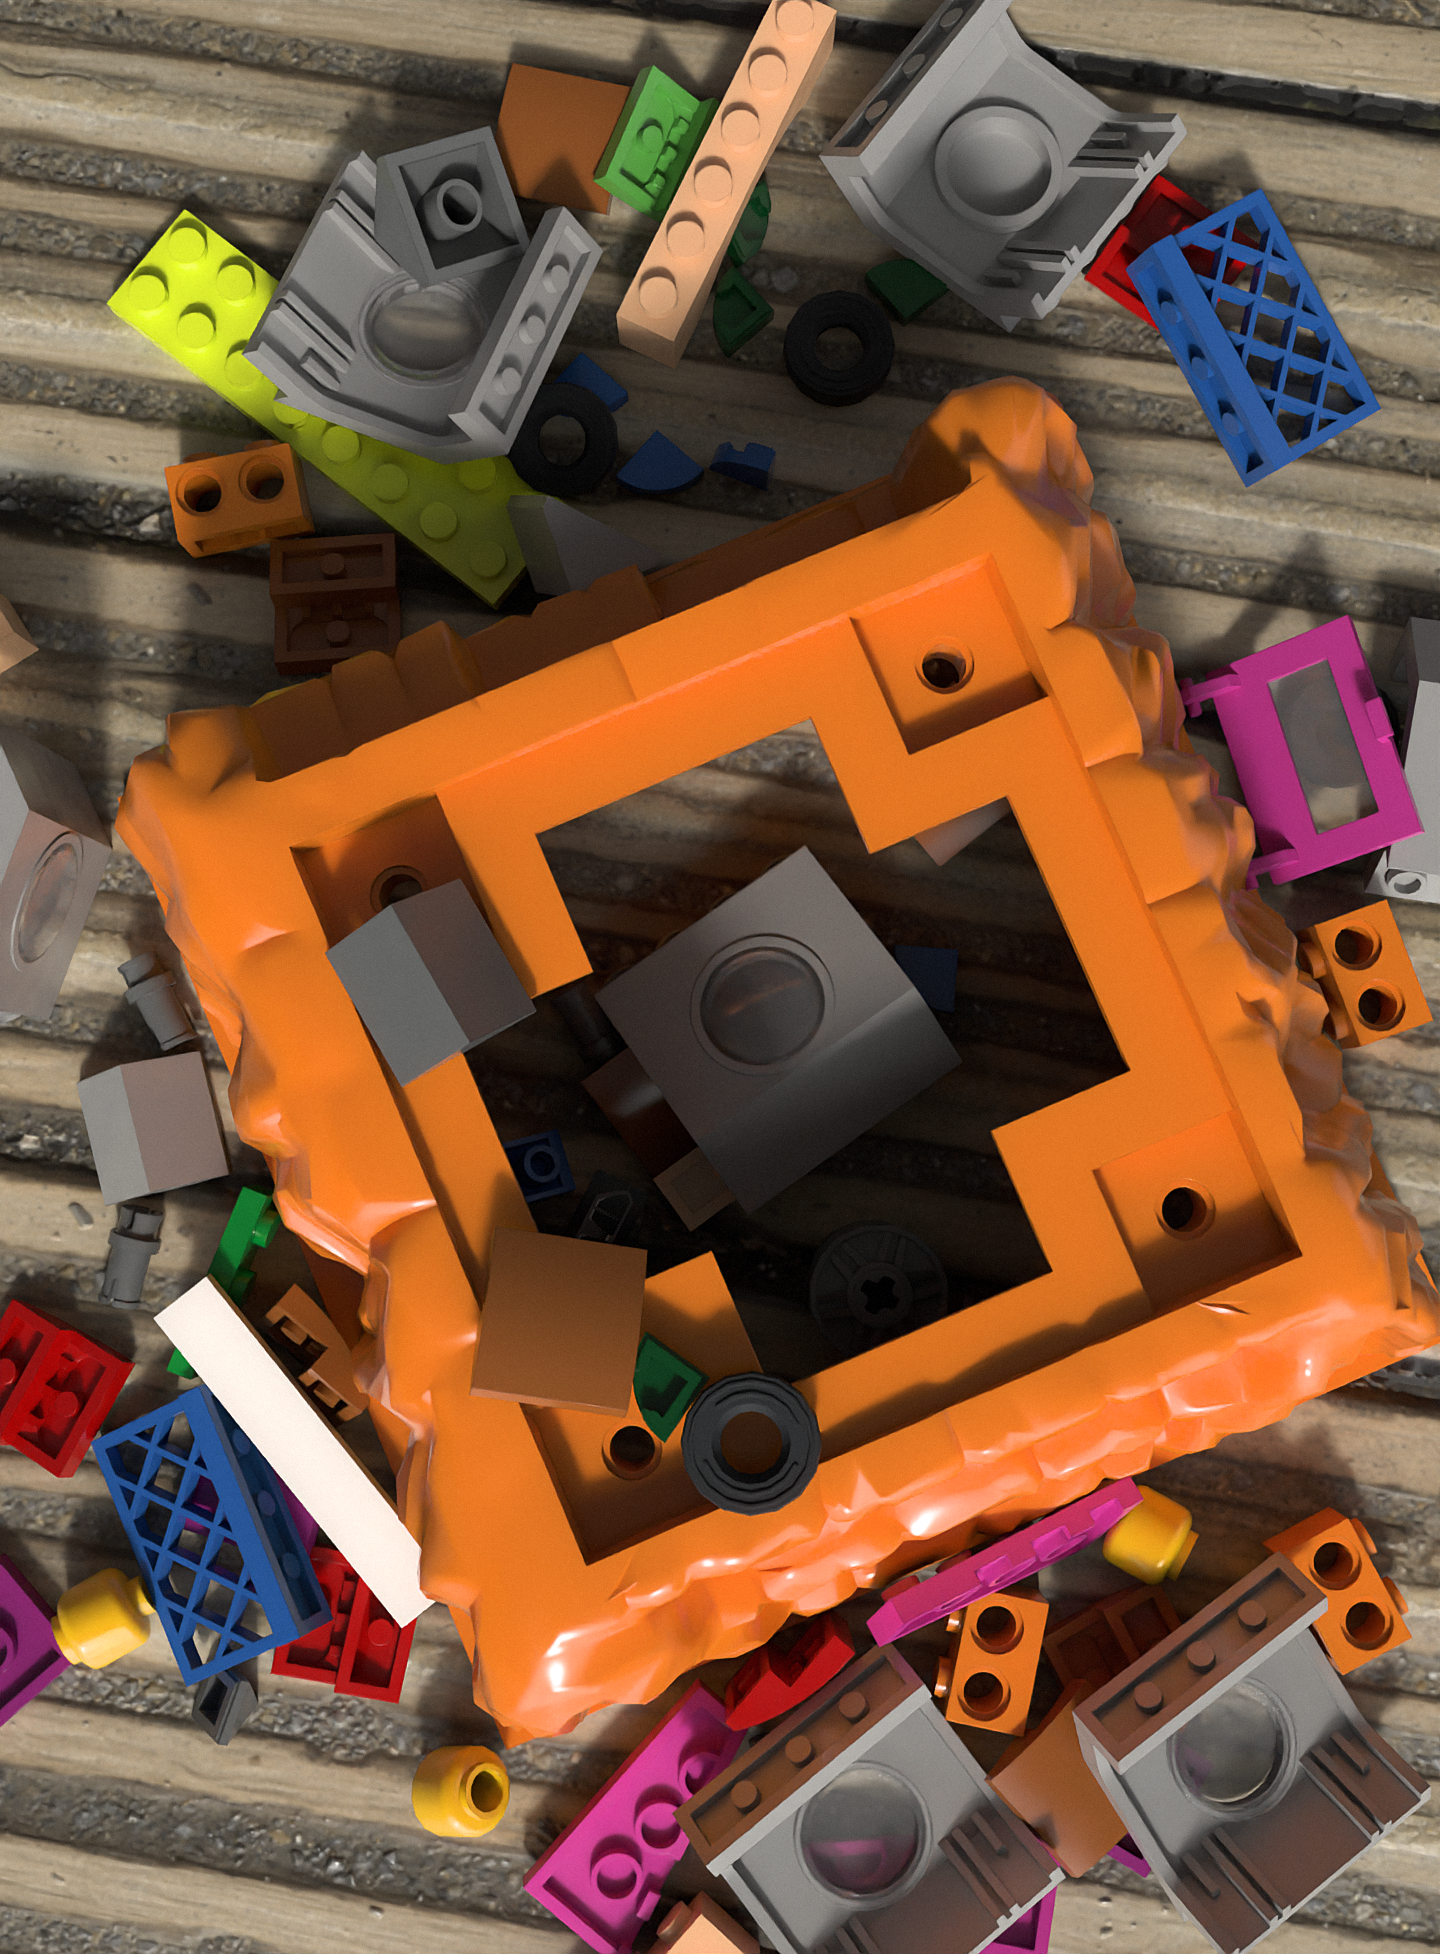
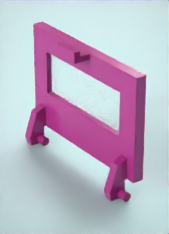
M1345 615L1206 673L1207 681L1193 685L1191 678H1186L1179 682L1182 702L1187 706L1190 717H1197L1202 714L1199 702L1211 697L1213 698L1251 818L1254 821V827L1264 856L1252 859L1249 863L1245 883L1247 891L1259 888L1256 875L1267 871L1270 873L1273 884L1280 885L1425 833L1393 739L1394 732L1382 698L1378 696L1352 617L1349 615Z

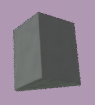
M490 125L383 155L377 159L374 240L424 289L524 257L530 245Z
M461 878L389 905L325 952L401 1087L410 1084L537 1011Z

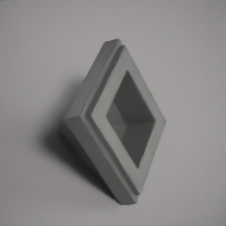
M233 1666L203 1680L191 1717L218 1745L227 1746L256 1707L258 1701L250 1682Z

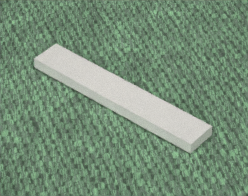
M209 1274L155 1316L153 1319L401 1628L436 1602L427 1599L419 1589L417 1566L420 1547L405 1526L398 1520L396 1504L215 1278Z

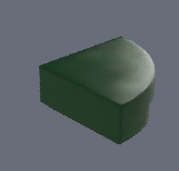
M764 180L756 184L726 250L736 269L757 253L762 246L767 232L768 218L771 212V199Z
M899 259L882 263L866 272L864 283L903 327L908 325L950 290L946 287L947 284L912 259Z
M734 266L727 271L720 281L713 304L715 337L727 358L731 357L774 319V309Z
M646 1332L637 1349L633 1378L634 1394L643 1420L649 1429L665 1443L711 1376L651 1333Z

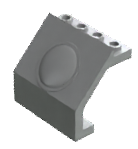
M944 0L819 154V157L866 229L907 259L914 260L947 284L946 287L1010 333L1021 318L1042 320L1047 313L1057 306L1061 295L1081 269L1095 257L1099 246L1117 223L1131 211L1135 200L1152 178L1167 165L1170 155L1188 133L1178 113H1123L1110 108L1034 52L1021 39L1006 12L1014 0Z

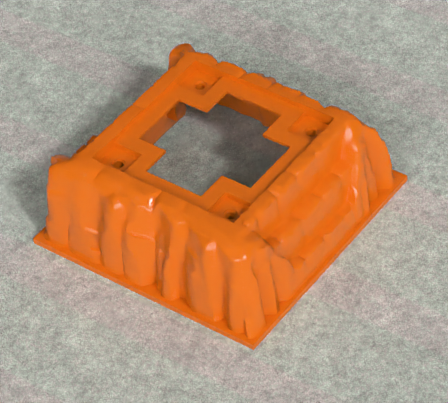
M1010 375L967 388L952 389L933 412L913 430L892 473L645 577L638 565L634 564L595 579L586 589L575 590L538 603L531 615L508 616L466 639H463L449 624L440 620L400 640L390 653L366 651L333 665L331 674L320 679L313 678L297 685L268 692L248 708L227 704L171 713L165 718V744L135 756L129 772L126 789L123 795L117 798L119 808L114 828L150 877L166 916L165 931L181 953L201 1006L204 1009L231 1075L227 1092L233 1120L240 1140L262 1151L275 1183L272 1199L285 1227L296 1234L330 1320L352 1353L351 1369L353 1381L360 1393H367L369 1395L370 1404L366 1408L396 1479L398 1520L405 1526L420 1547L417 1566L419 1589L427 1599L447 1604L473 1667L474 1703L493 1716L506 1750L536 1737L551 1738L571 1733L577 1724L583 1722L585 1716L614 1703L645 1705L659 1697L679 1675L715 1659L740 1656L765 1644L773 1634L875 1589H881L891 1582L1001 1534L1012 1531L1016 1527L1043 1517L1065 1505L1084 1499L1127 1476L1132 1478L1182 1455L1213 1448L1223 1437L1230 1434L1254 1431L1285 1419L1290 1415L1293 1408L1301 1403L1411 1355L1420 1354L1421 1351L1440 1343V1295L1420 1253L1424 1243L1417 1220L1410 1207L1397 1202L1371 1144L1373 1125L1370 1115L1364 1110L1363 1101L1349 1095L1342 1078V1052L1321 1031L1324 1018L1329 1012L1319 983L1312 979L1310 974L1298 969L1295 965L1298 941L1293 932L1286 927L1285 919L1261 900L1257 889L1246 890L1245 883L1249 863L1256 847L1254 821L1244 806L1232 798L1218 795L1220 774L1207 762L1204 754H1196L1183 726L1186 713L1174 678L1169 641L1158 630L1139 628L1132 611L1134 609L1136 591L1133 580L1125 567L1117 530L1106 513L1091 509L1094 478L1076 435L1077 425L1064 412L1063 405L1054 394L1045 391L1044 388L1025 378ZM934 658L948 660L956 667L959 673V683L949 688H939L932 685L923 674L922 664ZM810 719L869 855L1007 797L1128 1071L990 1130L1051 1271L790 1383L802 1392L818 1419L822 1448L817 1472L802 1495L776 1512L747 1516L722 1510L699 1493L685 1470L680 1442L686 1414L664 1443L649 1429L643 1420L636 1402L633 1384L629 1408L625 1418L469 1395L477 1324L483 1310L490 1241L495 1226L537 1233L539 1231L465 1054L462 1053L410 1084L401 1087L325 952L388 907L389 896L397 885L407 881H414L420 883L423 892L461 878L530 999L588 975L594 971L536 835ZM1176 1188H1182L1189 1194L1192 1200L1193 1213L1186 1225L1178 1229H1172L1163 1218L1162 1204L1169 1192ZM712 1250L645 1279L638 1346L645 1333H651L711 1376L702 1391L726 1375L748 1371L764 1373ZM754 1411L739 1413L730 1419L722 1431L720 1440L722 1454L728 1464L739 1472L748 1474L761 1473L773 1466L780 1456L783 1444L781 1431L776 1423L765 1414ZM626 1426L641 1427L653 1438L655 1450L643 1461H626L614 1449V1434Z

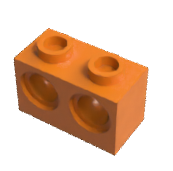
M259 440L247 444L243 448V452L223 456L212 452H200L186 456L182 459V464L164 467L177 539L193 558L268 544L270 541L287 540L315 534L302 463L289 442L281 444L276 440ZM274 478L284 480L283 488L278 495L266 500L257 498L258 490L264 482ZM210 491L222 492L220 502L214 509L207 512L196 511L197 503L205 493Z
M1387 899L1297 931L1301 944L1297 945L1296 951L1302 971L1310 974L1312 979L1319 983L1329 1008V1012L1324 1018L1323 1026L1332 1040L1339 1041L1341 1049L1362 1047L1434 1021ZM1340 931L1351 935L1357 943L1358 953L1352 964L1344 962L1336 953L1335 940ZM1364 991L1374 994L1380 1003V1016L1374 1024L1365 1021L1359 1012L1358 1002Z
M1327 1507L1262 1542L1269 1557L1279 1550L1327 1596L1328 1611L1310 1624L1308 1628L1331 1666L1342 1675L1412 1638L1401 1617L1409 1612L1407 1604L1393 1581L1388 1576L1381 1579L1369 1558L1377 1553L1376 1547L1367 1530L1356 1517L1349 1520L1331 1507ZM1335 1542L1338 1552L1335 1563L1327 1570L1316 1571L1314 1568L1316 1551L1326 1543ZM1359 1602H1367L1369 1613L1365 1623L1356 1629H1347L1346 1615L1349 1609Z
M1011 1584L944 1616V1630L951 1631L952 1635L947 1657L938 1655L936 1658L931 1682V1695L939 1697L938 1703L946 1721L1020 1737L1024 1736L1049 1609V1603L1040 1590ZM1001 1606L1008 1609V1622L999 1632L988 1634L977 1629L978 1617L986 1608ZM979 1672H988L996 1676L995 1687L987 1696L972 1698L964 1693L965 1683L972 1675Z

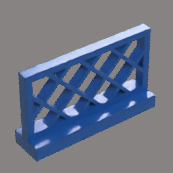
M1262 188L1173 236L1171 234L1152 244L1125 269L1246 488L1381 409ZM1247 212L1251 215L1261 234L1258 250L1231 241L1236 219ZM1220 228L1219 236L1210 234ZM1193 244L1215 252L1210 277L1207 278L1193 273L1181 249ZM1227 257L1254 266L1249 292L1222 283ZM1267 271L1284 276L1291 289L1288 306L1262 297ZM1218 298L1245 307L1240 334L1223 328L1215 313ZM1258 312L1285 321L1279 347L1252 338ZM1298 326L1315 332L1321 343L1318 361L1292 352ZM1249 353L1275 362L1270 389L1256 385L1252 381L1246 370ZM1288 367L1314 376L1309 403L1283 394ZM1328 381L1345 387L1356 408L1355 410L1344 415L1322 407ZM1279 408L1305 417L1301 440L1291 448H1289L1276 424ZM1319 422L1328 425L1317 432Z
M206 1384L197 1386L179 1395L178 1399L91 1442L186 1687L275 1647H280L294 1641L334 1619L271 1464ZM185 1413L195 1438L191 1453L168 1443L175 1416ZM155 1427L153 1435L145 1432ZM130 1440L148 1449L140 1477L126 1471L117 1445ZM163 1457L186 1467L178 1495L154 1485ZM200 1475L212 1480L219 1497V1504L215 1514L191 1503ZM149 1500L172 1510L164 1538L151 1532L145 1519ZM187 1518L210 1529L202 1557L178 1545ZM224 1536L237 1542L244 1560L241 1575L216 1564ZM173 1560L197 1572L189 1599L175 1593L168 1577ZM211 1579L235 1591L227 1618L203 1607ZM249 1598L262 1605L273 1633L262 1637L241 1626ZM197 1622L222 1634L214 1660L205 1664L202 1663L193 1640ZM235 1641L244 1645L233 1651Z

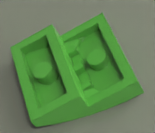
M654 65L641 69L592 181L629 206L662 223L721 103L715 98L702 102L698 101Z

